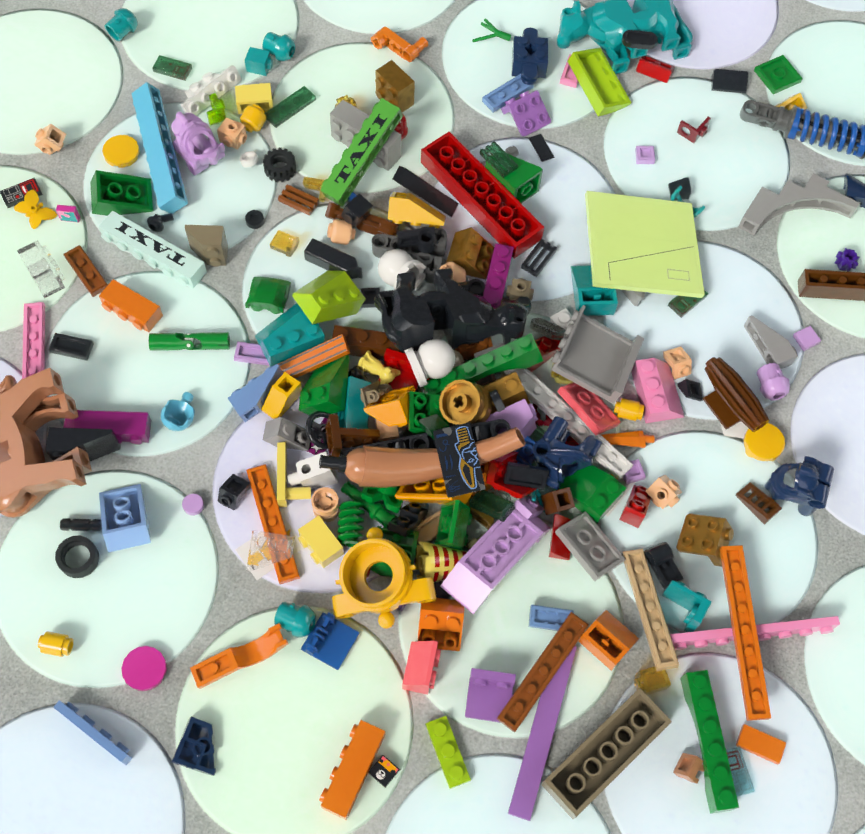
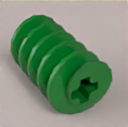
M346 501L339 505V528L337 529V534L339 535L337 540L345 547H353L359 543L358 539L363 538V534L358 533L364 530L363 526L358 525L364 523V519L359 517L365 514L364 510L359 509L365 506L361 502Z

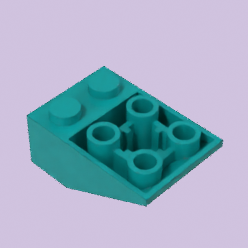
M591 265L571 266L575 309L579 311L585 305L583 314L586 316L614 315L618 305L616 289L593 287Z

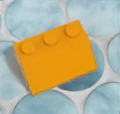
M439 478L418 484L401 486L395 497L396 499L411 503L445 504L453 500H460L466 504L472 493L448 498L444 479Z

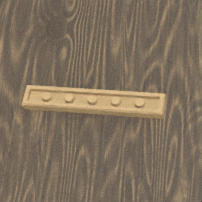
M642 548L623 551L622 556L626 559L624 561L656 670L678 668L679 662L644 550Z

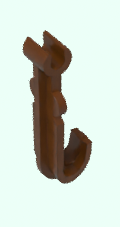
M329 202L325 216L332 220H344L341 216L344 209L340 208V205ZM369 214L357 226V229L372 235L386 234L396 236L397 231H399V224Z

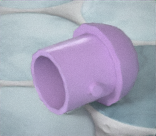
M769 363L758 369L757 376L761 383L760 392L766 399L776 401L787 396L790 390L789 378L783 376L778 364Z

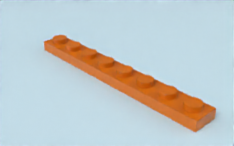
M743 545L721 546L720 555L747 721L769 720L771 713Z

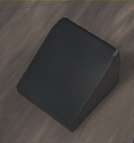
M689 177L668 184L670 199L671 195L680 185L682 186L681 191H679L681 199H689L691 194Z

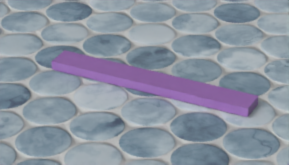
M576 646L573 647L540 695L509 806V815L527 821L531 819L577 649Z

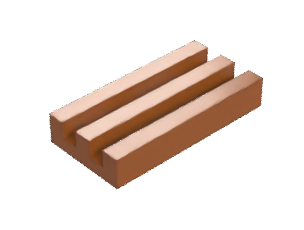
M288 184L285 186V190L283 189L282 195L278 196L279 202L309 216L319 203L318 198Z

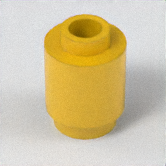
M621 398L620 402L616 401L614 413H617L618 418L632 421L642 419L644 412L643 404Z
M46 631L38 640V648L44 654L59 657L69 656L74 640L65 634Z

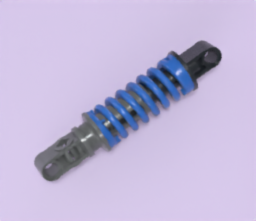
M747 100L740 110L739 115L743 121L758 124L762 127H769L773 131H782L783 138L794 140L796 135L801 136L800 142H804L806 138H809V144L811 145L814 144L815 140L819 141V147H823L824 143H828L827 148L829 150L833 149L835 143H839L837 152H841L844 145L848 146L846 154L850 155L853 148H857V150H854L853 155L859 157V159L865 158V124H861L858 127L856 122H851L848 125L846 119H842L839 122L838 117L834 116L830 119L827 114L820 117L819 112H814L811 115L810 110H804L796 105L791 110H788L783 106L779 108L754 100ZM745 109H751L753 113H748Z

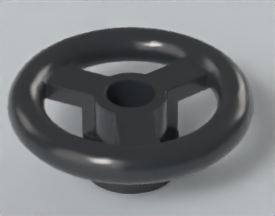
M316 411L306 421V434L315 446L321 449H328L326 424L320 425L313 420L317 417L328 419L330 413Z

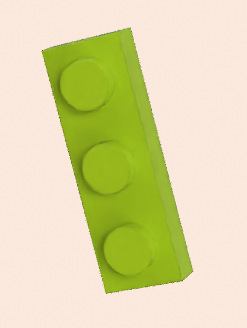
M447 716L425 723L449 790L470 782V776Z

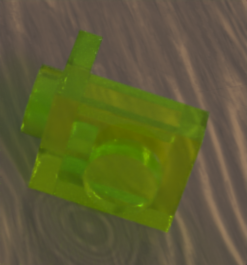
M213 93L209 95L212 110L206 112L210 125L220 123L226 118L224 110L226 108L223 100L218 99L217 95Z

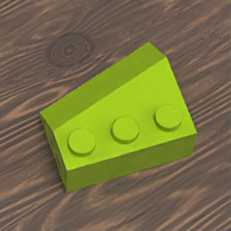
M330 270L318 276L292 295L312 324L355 315L366 299L345 271Z

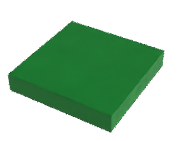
M784 55L762 63L754 69V72L773 95L801 83L803 79Z

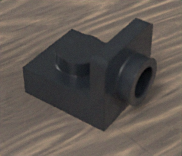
M232 474L219 488L218 502L225 507L235 510L238 506V500L250 488V482Z

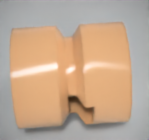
M329 487L319 488L313 493L311 503L314 516L317 517L319 515L324 522L335 520L340 511L337 493Z

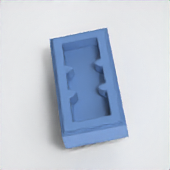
M531 605L528 627L558 631L570 612L574 613V610Z

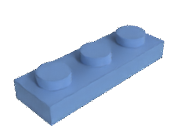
M521 74L483 96L482 102L494 113L505 106L506 101L512 98L516 99L520 94L531 90L534 84H524L521 80Z

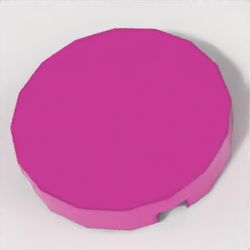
M137 647L124 658L121 667L122 677L126 684L138 691L152 690L160 685L164 675H166V660L162 653L154 647Z

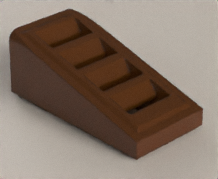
M751 482L735 495L764 525L782 509L777 502ZM750 490L752 494L746 497L745 494ZM756 496L758 500L752 502L751 500ZM762 502L764 505L761 508L757 506ZM766 508L770 510L768 513L764 511Z

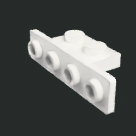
M231 65L220 74L208 72L202 76L200 81L191 84L185 92L188 99L181 104L184 112L197 116L239 83L242 78L236 67Z

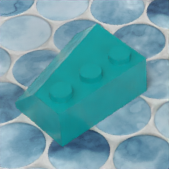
M298 303L294 304L255 335L270 366L279 364L325 342V335L319 324H312Z

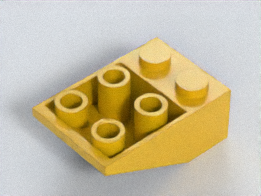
M393 192L389 199L388 220H392V223L403 224V221L411 222L410 225L421 226L422 224H429V227L435 228L444 226L446 216L413 194Z

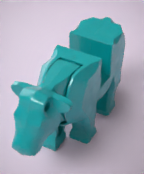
M577 0L574 1L572 8H565L561 12L557 45L561 49H566L572 43L580 41L588 34L595 43L606 51L608 57L613 62L612 69L614 73L620 74L627 71L630 63L626 46L622 43V36L625 31L638 30L654 33L658 38V44H662V51L672 49L674 60L688 56L692 47L690 43L693 36L687 25L683 22L672 0H635L632 9L627 0H605L597 2L594 6L581 11L580 2ZM627 47L631 51V59L646 56L648 49Z

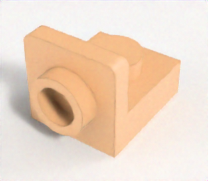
M681 346L663 352V358L672 368L674 379L691 374L692 359Z

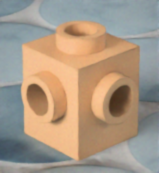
M226 117L217 129L219 141L227 147H233L238 150L247 140L246 129L241 122L233 121Z
M49 124L37 131L35 135L37 139L34 145L42 152L51 155L61 150L66 133Z
M666 474L659 477L646 490L652 502L662 509L668 506L672 508L679 502L678 496L682 493L679 489V484L675 480L669 479Z

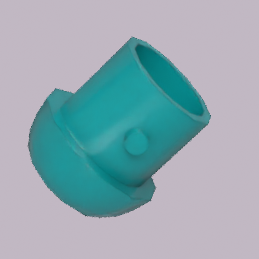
M126 8L117 9L114 12L115 16L104 25L106 31L116 41L122 40L129 32L134 33L138 25L136 16Z
M268 32L264 37L262 48L263 50L270 51V54L274 55L278 61L283 62L293 57L296 45L294 40L286 34L280 36L273 32Z
M286 601L280 604L274 618L275 625L281 624L282 629L292 632L293 637L297 638L308 636L316 622V615L309 606L305 604L299 607L295 603H288Z

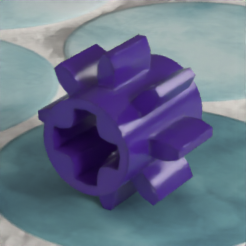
M845 248L843 252L839 251L835 256L837 259L834 264H837L839 270L849 272L851 268L856 269L860 256H857L855 250Z

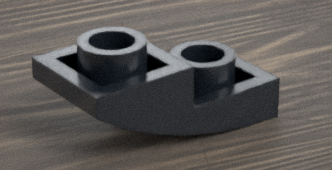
M418 503L407 504L400 509L399 517L389 522L388 530L407 537L423 521L428 513V509L421 507Z

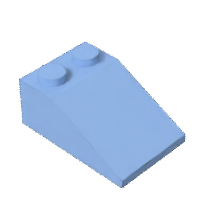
M141 484L99 493L102 534L108 552L151 543Z

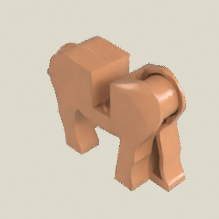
M51 368L21 379L18 383L12 375H6L0 383V513L6 517L15 518L25 515L54 489L67 485H86L84 474L92 472L88 453L79 447L52 462H45L44 452L35 432L49 421L60 418L75 419L79 417L75 400L64 393L60 375Z

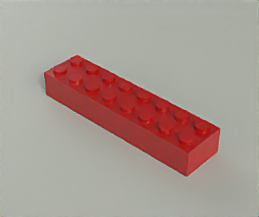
M447 132L421 149V164L499 244L514 247L512 255L514 259L541 240L544 226L450 132Z

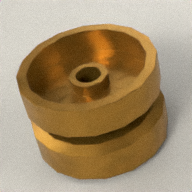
M463 379L455 380L449 383L442 391L439 399V408L442 416L449 423L455 425L469 422L470 424L485 422L491 414L492 398L489 391L481 385Z

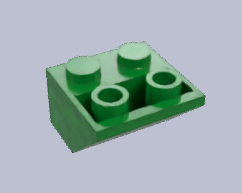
M409 392V431L415 435L426 433L421 429L418 421L435 414L449 425V422L442 416L439 408L441 395Z

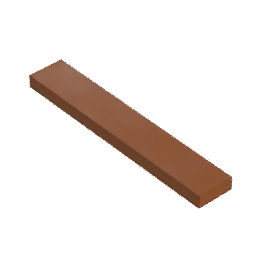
M570 612L496 718L512 732H516L589 624Z

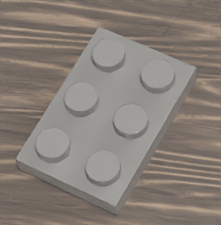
M587 512L582 513L555 531L556 535L594 581H597L626 560Z

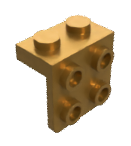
M687 514L676 548L679 552L708 556L714 566L722 567L720 548L721 546L729 545V542L733 539L734 531L726 518Z

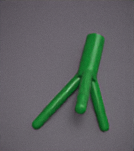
M485 18V23L481 22V25L494 34L472 40V42H478L499 37L510 41L511 34L498 30Z

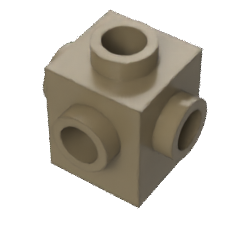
M513 278L512 285L507 286L506 296L509 297V301L516 300L521 296L532 300L534 289H530L532 281Z

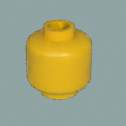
M255 104L245 108L240 117V122L245 126L246 131L252 133V131L258 132L261 130L266 121L265 111Z

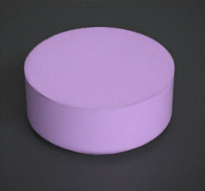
M189 494L183 499L182 507L188 515L195 516L202 512L204 502L199 495Z

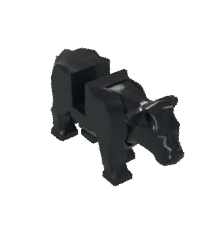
M451 268L434 271L433 284L437 291H429L415 296L412 291L415 289L416 276L414 272L397 275L396 290L377 292V295L374 297V305L382 313V326L386 336L396 348L404 353V350L411 347L413 351H418L421 344L433 339L434 330L442 329L448 344L453 350L462 344H476L485 338L497 334L502 335L503 343L506 345L511 342V338L519 339L523 336L527 316L532 306L530 298L521 296L516 300L504 301L498 307L493 308L481 295L470 291V282H455Z

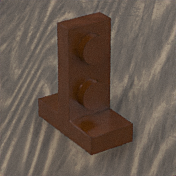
M330 414L325 426L329 456L339 457L342 447L350 448L377 443L380 438V432L376 429L340 428L337 414Z

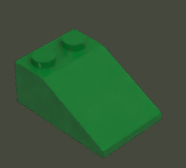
M95 171L90 182L92 214L108 216L112 211L119 215L153 211L150 178Z
M345 355L313 371L300 393L299 411L310 416L316 411L333 414L345 410L349 355Z
M592 465L565 477L564 483H561L558 489L570 487L575 507L582 513L587 512L593 521L598 524L620 500L626 487L612 475Z
M453 500L442 504L435 544L463 550L464 546H467L469 535L466 534L467 525L470 526L472 521V513H470L469 506L460 500Z

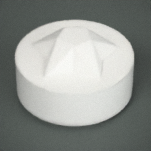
M254 151L245 152L240 157L242 166L246 168L254 166L259 161L257 153Z

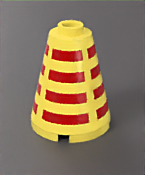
M419 542L420 545H417L415 570H419L420 575H416L417 579L433 578L434 582L445 580L467 551L428 542Z

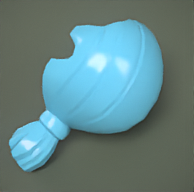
M184 392L181 401L169 400L162 408L161 421L169 430L183 431L192 423L195 410L189 405L194 397L191 393Z

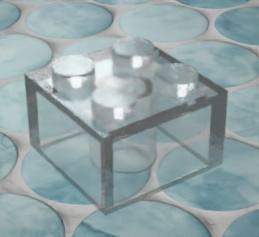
M37 240L17 250L44 299L65 288L62 282L65 278L55 259L51 257V253L46 245L42 246Z

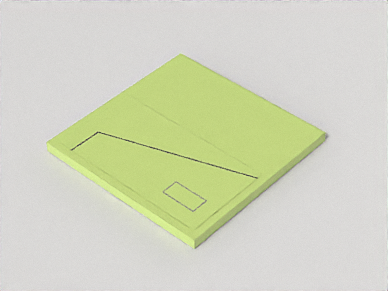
M586 191L585 202L593 287L702 298L705 295L692 203Z

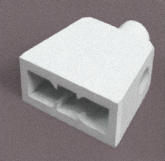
M327 452L297 462V472L287 474L290 486L301 483L303 487H311L312 490L339 483L335 469L319 468L320 455L328 456Z

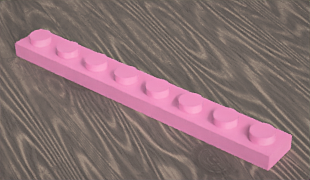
M838 616L760 624L756 625L758 641H765L771 639V636H779V639L792 637V634L809 636L817 631H820L821 634L834 632L833 629L840 625ZM732 628L670 634L675 650H683L690 645H695V648H702L708 646V643H716L717 646L729 644V641H734Z

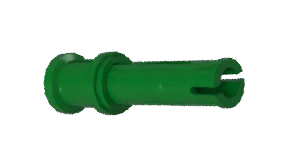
M347 481L342 486L341 492L351 498V500L363 503L365 506L362 508L369 513L372 520L375 519L383 525V528L388 529L389 522L397 518V515H392L388 512L382 503H369L361 500L362 491L350 481Z

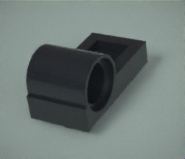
M435 227L397 231L398 248L418 246L420 252L431 253L435 248Z
M662 542L644 551L645 557L663 589H666L672 580L675 582L683 581L684 578L673 560V551L667 542Z

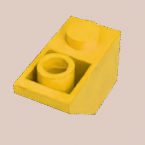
M284 372L272 386L261 410L273 419L282 417L299 398L302 391L301 382Z

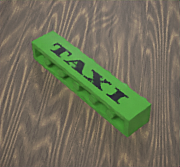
M383 98L374 105L371 115L364 120L361 130L354 135L351 145L344 150L341 160L338 164L334 165L331 175L322 183L320 191L326 198L341 207L344 206L402 119L403 114L399 107Z

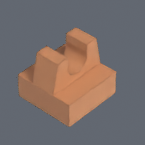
M682 753L673 773L680 778L697 784L699 781L696 778L698 771H704L703 760L698 756Z

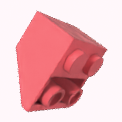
M437 641L411 642L402 684L403 690L428 695L429 688L434 689L437 671H433V667L438 668L441 649H437Z

